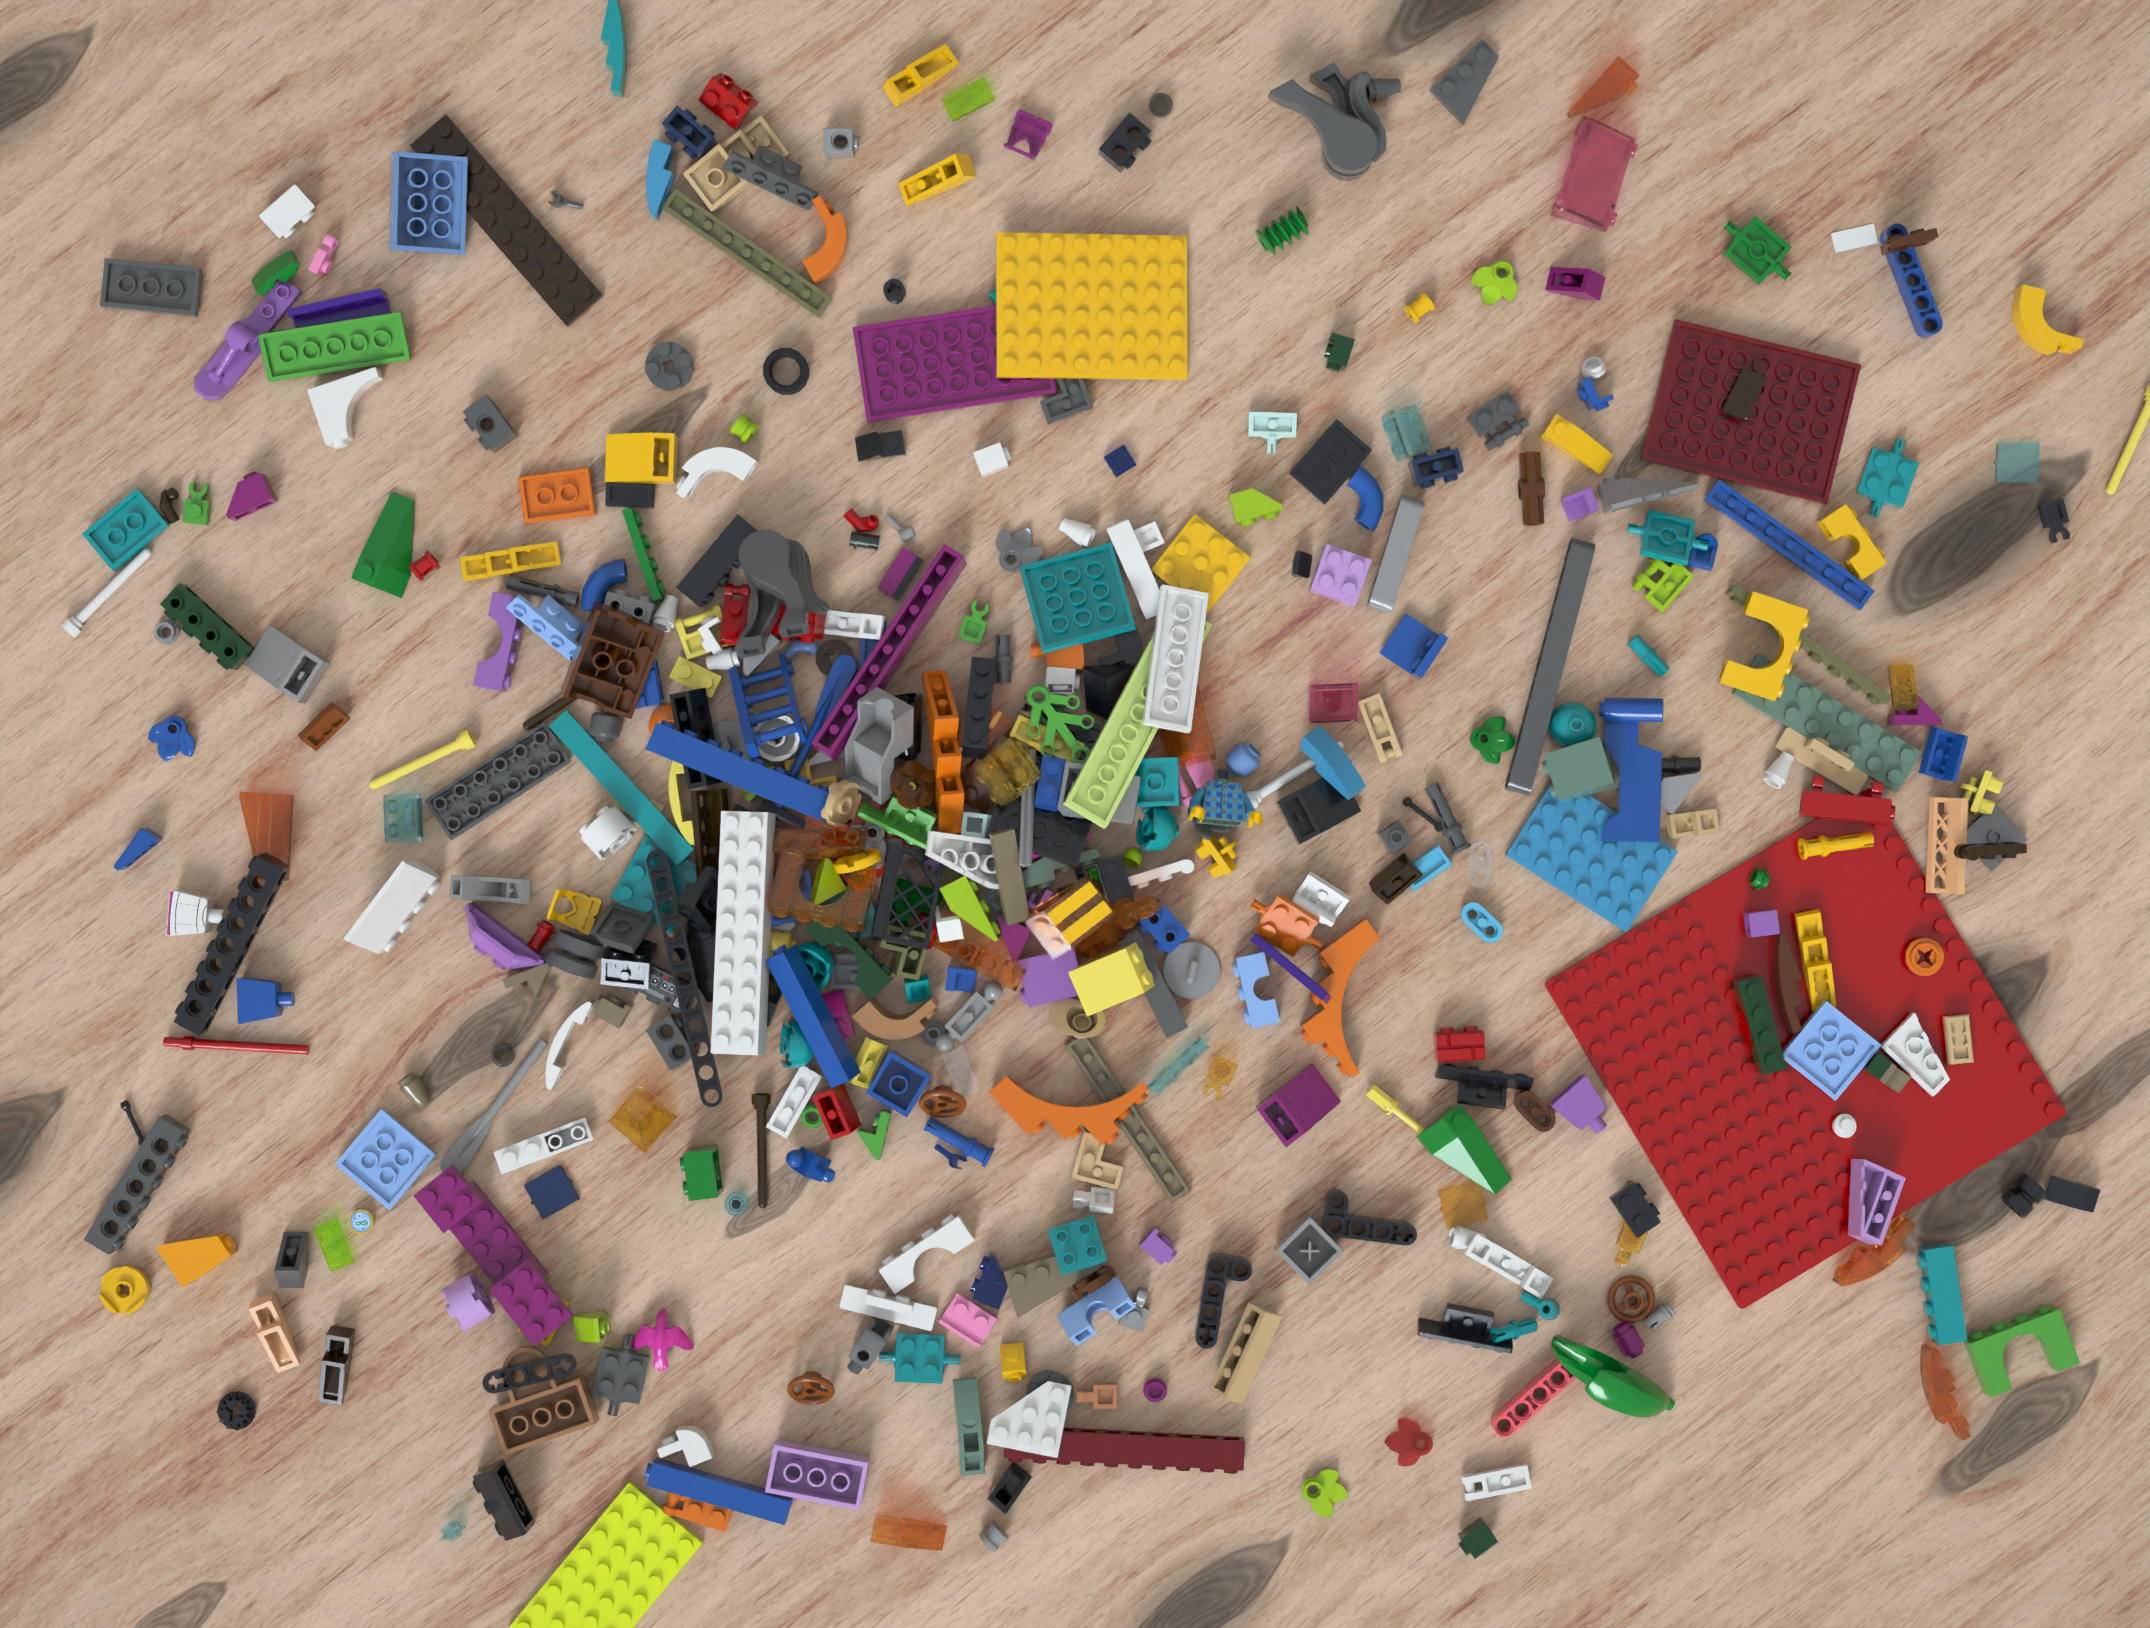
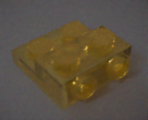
M1016 737L1009 738L995 752L989 753L974 767L977 771L976 778L980 783L987 785L991 791L989 794L991 800L996 804H1000V806L1012 803L1042 776Z

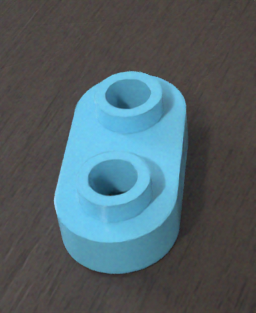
M1475 902L1467 903L1462 907L1460 912L1462 921L1479 938L1488 943H1494L1501 938L1503 933L1501 924L1484 907ZM1472 909L1476 911V917L1473 919L1468 916V912ZM1488 926L1493 927L1494 931L1491 935H1487L1485 932Z

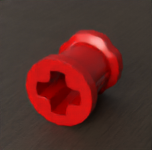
M428 550L425 551L423 557L415 563L411 562L408 565L420 581L424 580V576L435 568H441L436 558Z

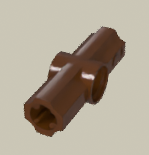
M1535 451L1519 453L1520 479L1518 480V496L1522 502L1523 526L1544 524L1543 499L1545 498V482L1541 476L1540 452Z

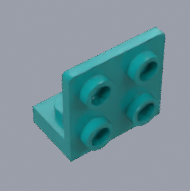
M1094 1215L1048 1229L1062 1275L1107 1261Z

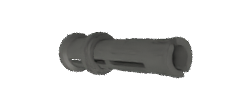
M1439 782L1425 788L1444 829L1442 830L1443 837H1447L1452 848L1451 854H1456L1471 847V844L1467 843L1461 830L1463 828L1462 824L1457 823Z

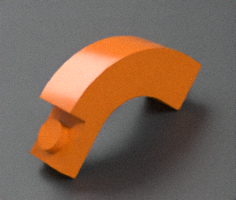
M820 195L812 199V202L826 226V239L823 246L816 253L802 260L815 286L831 277L838 270L845 258L848 247V232L841 212L831 216L834 213L828 199L823 202Z

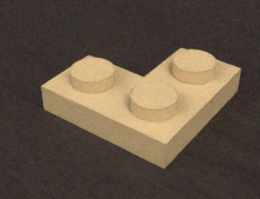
M1083 1131L1071 1178L1118 1190L1124 1166L1101 1160L1105 1143L1101 1145L1090 1132Z

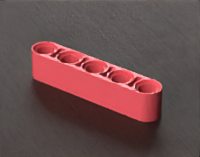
M1556 1358L1492 1415L1490 1420L1492 1428L1501 1437L1512 1435L1576 1377ZM1554 1372H1562V1377L1559 1381H1551V1376ZM1538 1387H1543L1544 1394L1538 1398L1533 1397V1391ZM1519 1403L1526 1404V1410L1522 1413L1515 1412V1407ZM1501 1419L1508 1420V1426L1504 1429L1497 1428V1423Z

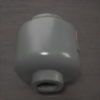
M603 709L600 712H594L591 716L589 732L595 737L594 740L613 743L614 739L620 737L622 717Z

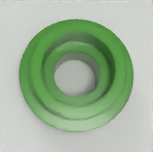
M810 1104L803 1109L801 1120L805 1126L817 1128L823 1124L815 1104ZM816 1112L818 1118L816 1120H811L809 1118V1113Z

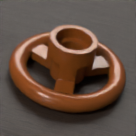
M939 1085L919 1098V1107L928 1115L947 1118L961 1114L966 1108V1100L961 1094L953 1091L951 1087ZM930 1098L935 1101V1105L932 1108L926 1104V1101ZM948 1107H957V1108L952 1109V1110H945V1111L942 1110V1109H945V1108H948Z
M1634 1275L1624 1276L1611 1285L1607 1296L1608 1307L1611 1313L1620 1321H1629V1323L1640 1322L1652 1312L1655 1304V1294L1651 1285L1645 1279ZM1632 1283H1637L1645 1289L1648 1301L1644 1300L1638 1292L1633 1290ZM1624 1284L1626 1294L1623 1301L1616 1306L1614 1301L1615 1293ZM1635 1296V1302L1630 1304L1628 1302L1629 1298ZM1642 1307L1645 1308L1640 1314L1634 1316L1622 1313L1626 1309L1638 1311Z
M808 1371L802 1376L792 1379L788 1383L787 1392L797 1402L816 1405L829 1401L834 1396L835 1388L829 1380L823 1378L818 1372ZM802 1383V1391L796 1393L794 1387ZM816 1394H817V1395H823V1396H820V1397H807V1396H809V1395H816Z

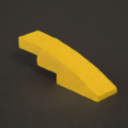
M557 541L459 557L463 582L561 566Z
M1816 909L1795 913L1797 937L1811 1010L1815 1011L1823 1000L1836 1007L1832 964L1828 959L1826 937L1823 935L1821 912Z

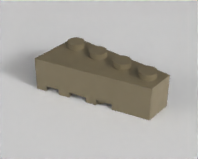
M1051 1253L1005 1267L1004 1276L1017 1318L1102 1268V1263L1062 1275L1055 1253Z

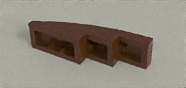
M1779 933L1774 935L1773 940L1774 983L1779 1008L1787 1032L1794 1034L1802 1030L1794 1007L1802 1004L1794 981L1801 979L1802 976L1785 934Z

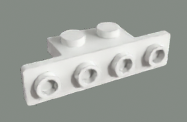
M851 1285L844 1286L840 1302L841 1309L931 1331L937 1312V1307L910 1301V1298L904 1295H896L895 1297L887 1295L886 1291L880 1289H873L871 1291Z

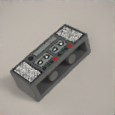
M651 963L650 987L648 990L625 987L627 991L634 994L641 992L647 995L646 1000L656 1005H659L661 1002L669 1006L668 1011L679 1016L681 1015L672 972ZM678 976V982L681 985L690 983V981ZM693 995L686 996L683 999L684 1007L690 1009L696 997Z

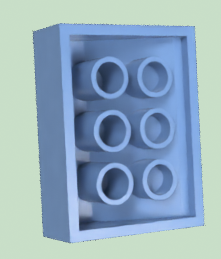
M398 151L391 153L388 250L465 255L468 157Z

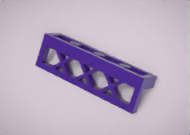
M381 288L287 309L288 316L293 319L295 328L392 313L388 295Z

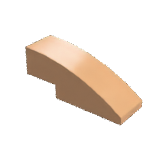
M274 1292L251 1300L248 1310L258 1327L257 1335L276 1372L280 1373L300 1365L292 1334Z

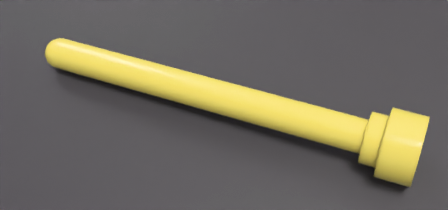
M2150 385L2147 386L2144 392V401H2146L2107 485V494L2112 495L2116 492L2150 417Z
M467 729L459 733L455 741L370 781L369 786L371 789H377L458 749L470 750L477 746L476 740L472 732Z

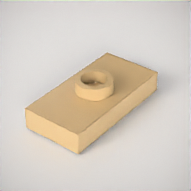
M1969 1014L1943 1016L1947 1064L1974 1062Z

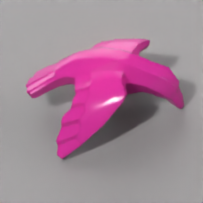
M661 1309L658 1312L654 1327L642 1326L632 1344V1348L635 1350L645 1345L652 1347L654 1352L653 1367L658 1371H664L669 1367L667 1360V1350L669 1347L678 1346L688 1351L694 1348L687 1334L679 1326L675 1325L671 1328L667 1326V1313L665 1309Z

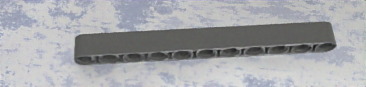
M1571 538L1509 768L1505 790L1527 796L1531 793L1595 551V544L1574 538Z

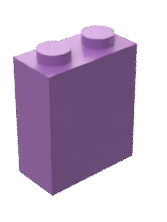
M1074 946L1018 959L1019 965L1014 966L1017 979H1022L1024 988L1020 989L1023 1003L1028 1002V1007L1078 996L1068 973L1078 966Z

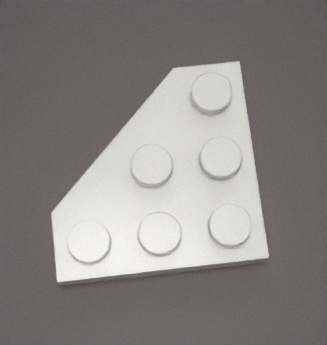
M1047 1381L991 1420L987 1444L1058 1458L1071 1386Z

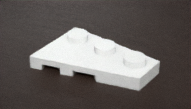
M1911 1012L1883 1041L1880 1048L1930 1096L1934 1097L1950 1078L1930 1045L1929 1039L1920 1026L1915 1012Z

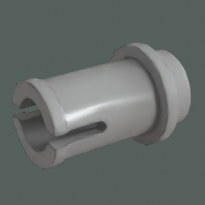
M1667 1302L1663 1305L1660 1303V1307L1643 1319L1653 1332L1669 1318L1673 1319L1672 1316L1675 1312Z

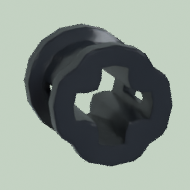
M890 279L884 284L883 292L887 301L892 304L901 303L906 296L903 283L898 279ZM892 287H896L899 290L897 296H893L890 293L892 292Z

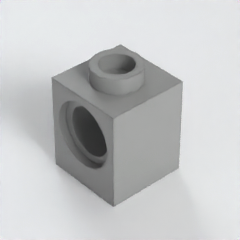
M824 128L825 157L854 158V150L859 149L858 136H854L853 129ZM838 139H846L848 141L847 145L844 148L836 147L835 143Z

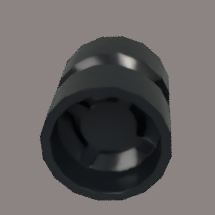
M2023 1173L2014 1182L2015 1188H2009L2000 1199L2014 1213L2025 1219L2033 1211V1204H2039L2048 1194L2036 1181Z

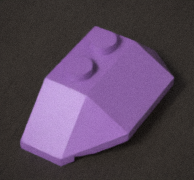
M474 903L466 905L470 941L475 944L474 949L483 955L489 954L493 957L495 965L504 970L505 968L515 969L547 963L544 961L545 956L531 949L527 942Z

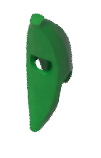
M1558 1334L1553 1336L1551 1346L1561 1364L1572 1375L1587 1385L1585 1391L1600 1405L1634 1417H1652L1662 1413L1664 1410L1670 1411L1674 1407L1675 1401L1658 1384L1640 1372L1595 1349Z

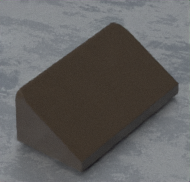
M1742 368L1721 412L1741 422L1745 421L1767 377Z
M1402 853L1369 882L1372 892L1388 905L1417 881L1423 873L1405 853Z

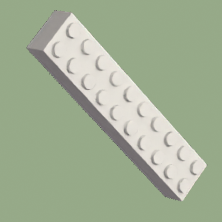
M721 811L711 1053L766 1055L769 966L766 959L770 957L776 821V814Z

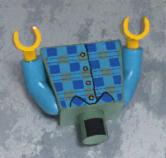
M1215 770V781H1207L1203 787L1197 789L1190 799V814L1188 817L1190 821H1192L1193 817H1196V823L1241 827L1247 819V826L1249 828H1252L1253 822L1258 823L1259 827L1262 826V813L1255 810L1246 792L1242 790L1241 784L1229 782L1228 770Z

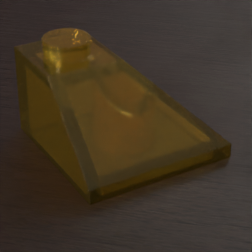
M640 1086L622 1104L609 1123L643 1153H646L676 1119V1116Z

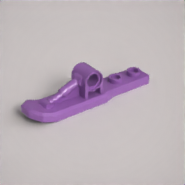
M279 279L274 288L269 291L250 316L241 320V322H234L225 333V342L205 367L194 377V391L206 400L222 399L260 355L261 347L258 334L273 332V329L287 313V309L293 306L302 292L287 281L285 283Z

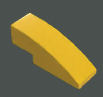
M944 44L910 63L905 70L887 79L883 89L895 107H898L948 74L959 65V62L947 44Z

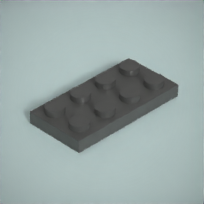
M105 258L100 306L104 308L198 317L203 269Z

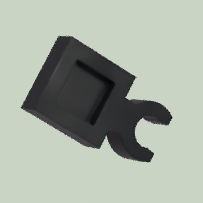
M2063 498L2037 505L2043 529L2047 527L2051 529L2049 533L2050 542H2058L2056 538L2058 532L2062 534L2063 540L2070 539L2069 531L2063 526V523L2069 522Z

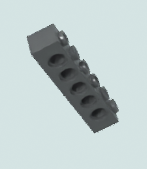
M167 1114L158 1117L85 1236L84 1240L108 1255L122 1249L127 1240L124 1238L129 1230L132 1231L139 1221V1218H137L141 1210L144 1211L150 1204L152 1198L149 1196L154 1189L157 1190L164 1180L162 1177L166 1169L169 1170L175 1163L177 1157L174 1155L178 1149H182L189 1139L187 1134L190 1131L188 1127ZM161 1139H165L168 1142L167 1151L161 1148ZM149 1159L153 1160L156 1164L154 1171L148 1167ZM136 1180H140L143 1183L142 1191L137 1190L135 1186ZM124 1200L128 1201L131 1205L129 1212L123 1208ZM111 1221H115L118 1224L117 1232L111 1229Z

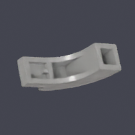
M451 875L450 899L529 904L531 887L530 880Z

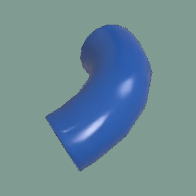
M1359 466L1347 484L1348 487L1358 494L1360 499V508L1354 520L1364 528L1374 532L1384 511L1383 493L1378 481L1366 469Z
M625 559L604 563L589 575L582 589L581 607L583 612L591 611L594 601L604 604L605 595L613 585L628 582Z

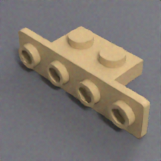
M1789 727L1785 728L1775 748L1791 754L1795 760L1851 794H1859L1869 776L1854 767L1855 763L1849 760L1851 757L1849 754L1839 749L1837 752L1829 748L1830 743L1820 737L1808 739Z

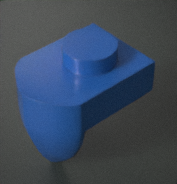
M1705 533L1697 536L1695 539L1709 541L1707 551L1692 548L1688 566L1711 571L1718 548V541L1711 533Z

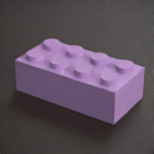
M776 1439L765 1492L860 1510L870 1457Z

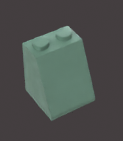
M1600 736L1544 754L1545 761H1542L1545 774H1550L1552 779L1549 788L1552 797H1557L1560 802L1618 788L1605 744Z

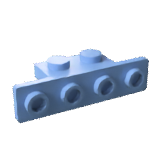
M517 595L506 606V609L571 662L578 642L575 640L585 625L549 595L542 600L537 608L521 595Z

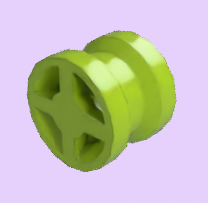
M742 414L731 427L730 433L738 435L741 441L747 444L758 431L759 425L756 422L752 423L747 415Z

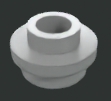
M163 620L154 629L155 638L160 643L171 644L177 640L179 628L174 622ZM166 628L171 630V634L168 637L164 635Z

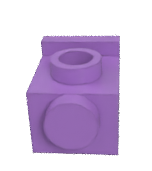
M1155 1225L1139 1244L1143 1250L1162 1265L1165 1261L1169 1263L1176 1256L1177 1251L1171 1246L1173 1241L1164 1233L1158 1234L1159 1228Z

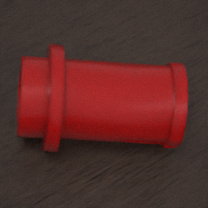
M545 920L537 923L538 928L527 943L531 949L537 952H541L549 936L554 934L553 930L555 927Z

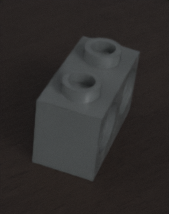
M674 1014L667 1016L646 1029L670 1071L691 1059L686 1033L683 1030L685 1029L683 1021L679 1016L675 1017ZM664 1024H669L673 1027L674 1032L671 1037H666L662 1033ZM697 1043L694 1046V1052L696 1055L698 1054L696 1051V1049H698ZM680 1044L685 1047L686 1055L684 1057H678L675 1054L674 1049L676 1045Z

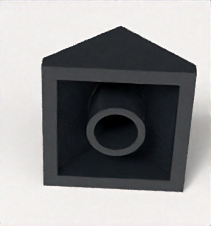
M1131 663L1083 666L1087 711L1108 719L1132 674Z

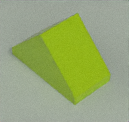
M824 858L818 862L807 905L808 908L812 909L847 889L839 874L835 872L834 865L829 858Z

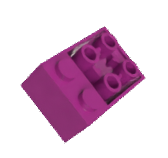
M1310 1064L1255 1107L1284 1146L1288 1147L1335 1108L1341 1100L1316 1067Z

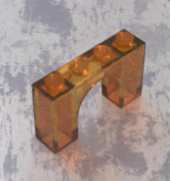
M787 851L781 852L768 902L769 911L773 915L781 918L792 916L796 917L798 921L809 923L810 920L820 922L822 926L830 928L834 927V925L840 926L849 932L864 931L877 881L876 870L863 868L851 872L847 889L838 901L830 905H816L806 900L801 893V885L807 866L806 856Z

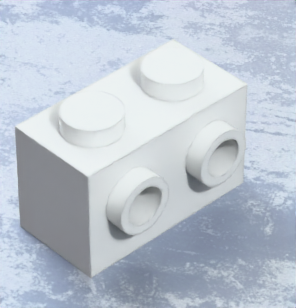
M294 184L258 216L278 238L282 235L287 238L296 230L294 225L298 221L302 220L304 223L315 214L312 211L315 206Z

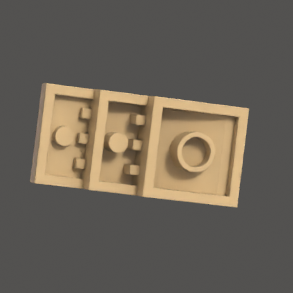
M760 115L744 130H738L723 144L715 146L683 173L711 212H714L753 185L723 169L732 151L753 160L755 151L760 145L785 158L792 155L763 116Z

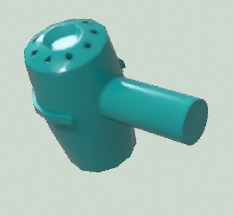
M1526 1291L1520 1297V1300L1537 1308L1540 1317L1544 1320H1554L1560 1314V1306L1555 1299L1541 1300Z

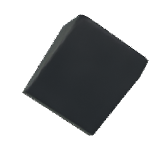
M1297 550L1294 553L1291 575L1309 578L1312 555Z

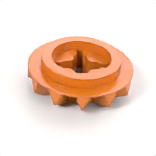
M1919 938L1910 942L1909 947L1905 950V962L1909 970L1920 976L1933 975L1941 968L1944 961V953L1941 946L1929 938ZM1918 951L1923 953L1930 951L1927 955L1929 963L1925 961L1918 962V959H1920Z

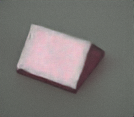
M1358 683L1307 686L1309 723L1357 721Z

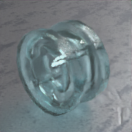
M994 889L988 895V905L994 910H1001L1002 905L993 904L991 898H994L992 896L994 893L1000 895L999 889Z

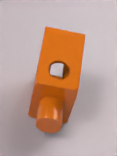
M1040 643L1030 644L1031 659L1046 657V667L1070 668L1083 671V666H1085L1083 644L1042 654Z

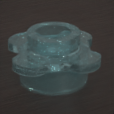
M457 1520L447 1524L440 1530L443 1535L440 1538L441 1541H455L462 1536L461 1531L466 1528L465 1525L461 1526Z

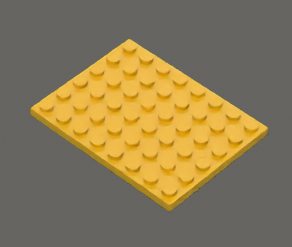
M996 232V378L1187 380V236Z

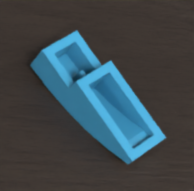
M653 140L647 164L646 191L650 215L655 221L659 222L663 211L662 206L667 201L675 180L673 172L668 171L675 151L672 146Z
M1318 726L1303 737L1300 749L1316 763L1314 770L1347 800L1365 788V784L1351 760L1321 726Z

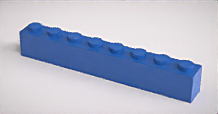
M662 720L661 724L655 723L646 744V750L826 823V819L821 816V811L826 804L829 787L822 784L818 788L809 785L811 780L799 775H797L796 779L787 776L788 771L777 766L774 767V770L765 767V761L758 758H752L751 761L742 757L743 752L731 747L729 752L720 748L721 743L709 738L706 742L697 739L699 734L687 729L684 730V733L674 730L675 724Z

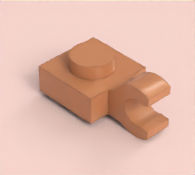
M1093 1383V1390L1076 1389L1077 1402H1093V1409H1117V1383Z

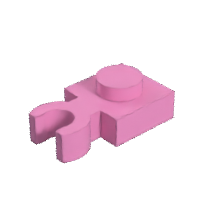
M327 234L321 249L318 248L308 270L321 278L328 274L333 265V261H331L333 258L332 254L336 250L339 240Z

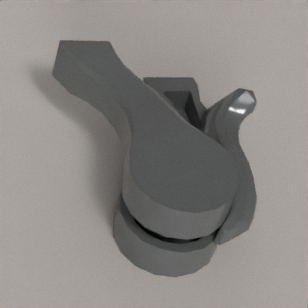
M1332 63L1311 74L1309 82L1330 94L1333 105L1323 98L1304 90L1294 79L1271 90L1268 98L1282 107L1301 114L1309 120L1316 129L1321 141L1322 161L1325 169L1330 175L1339 180L1351 181L1365 174L1371 163L1378 161L1383 155L1387 144L1386 131L1367 98L1366 88L1371 75L1368 72H1361L1347 80L1341 75L1336 64Z
M772 530L756 531L743 540L739 548L738 559L752 591L754 609L748 625L739 636L735 646V651L740 659L765 654L767 639L779 618L783 603L787 607L778 626L782 638L809 633L807 619L809 612L823 615L829 610V604L820 599L814 591L809 557L798 541L786 539L780 533Z

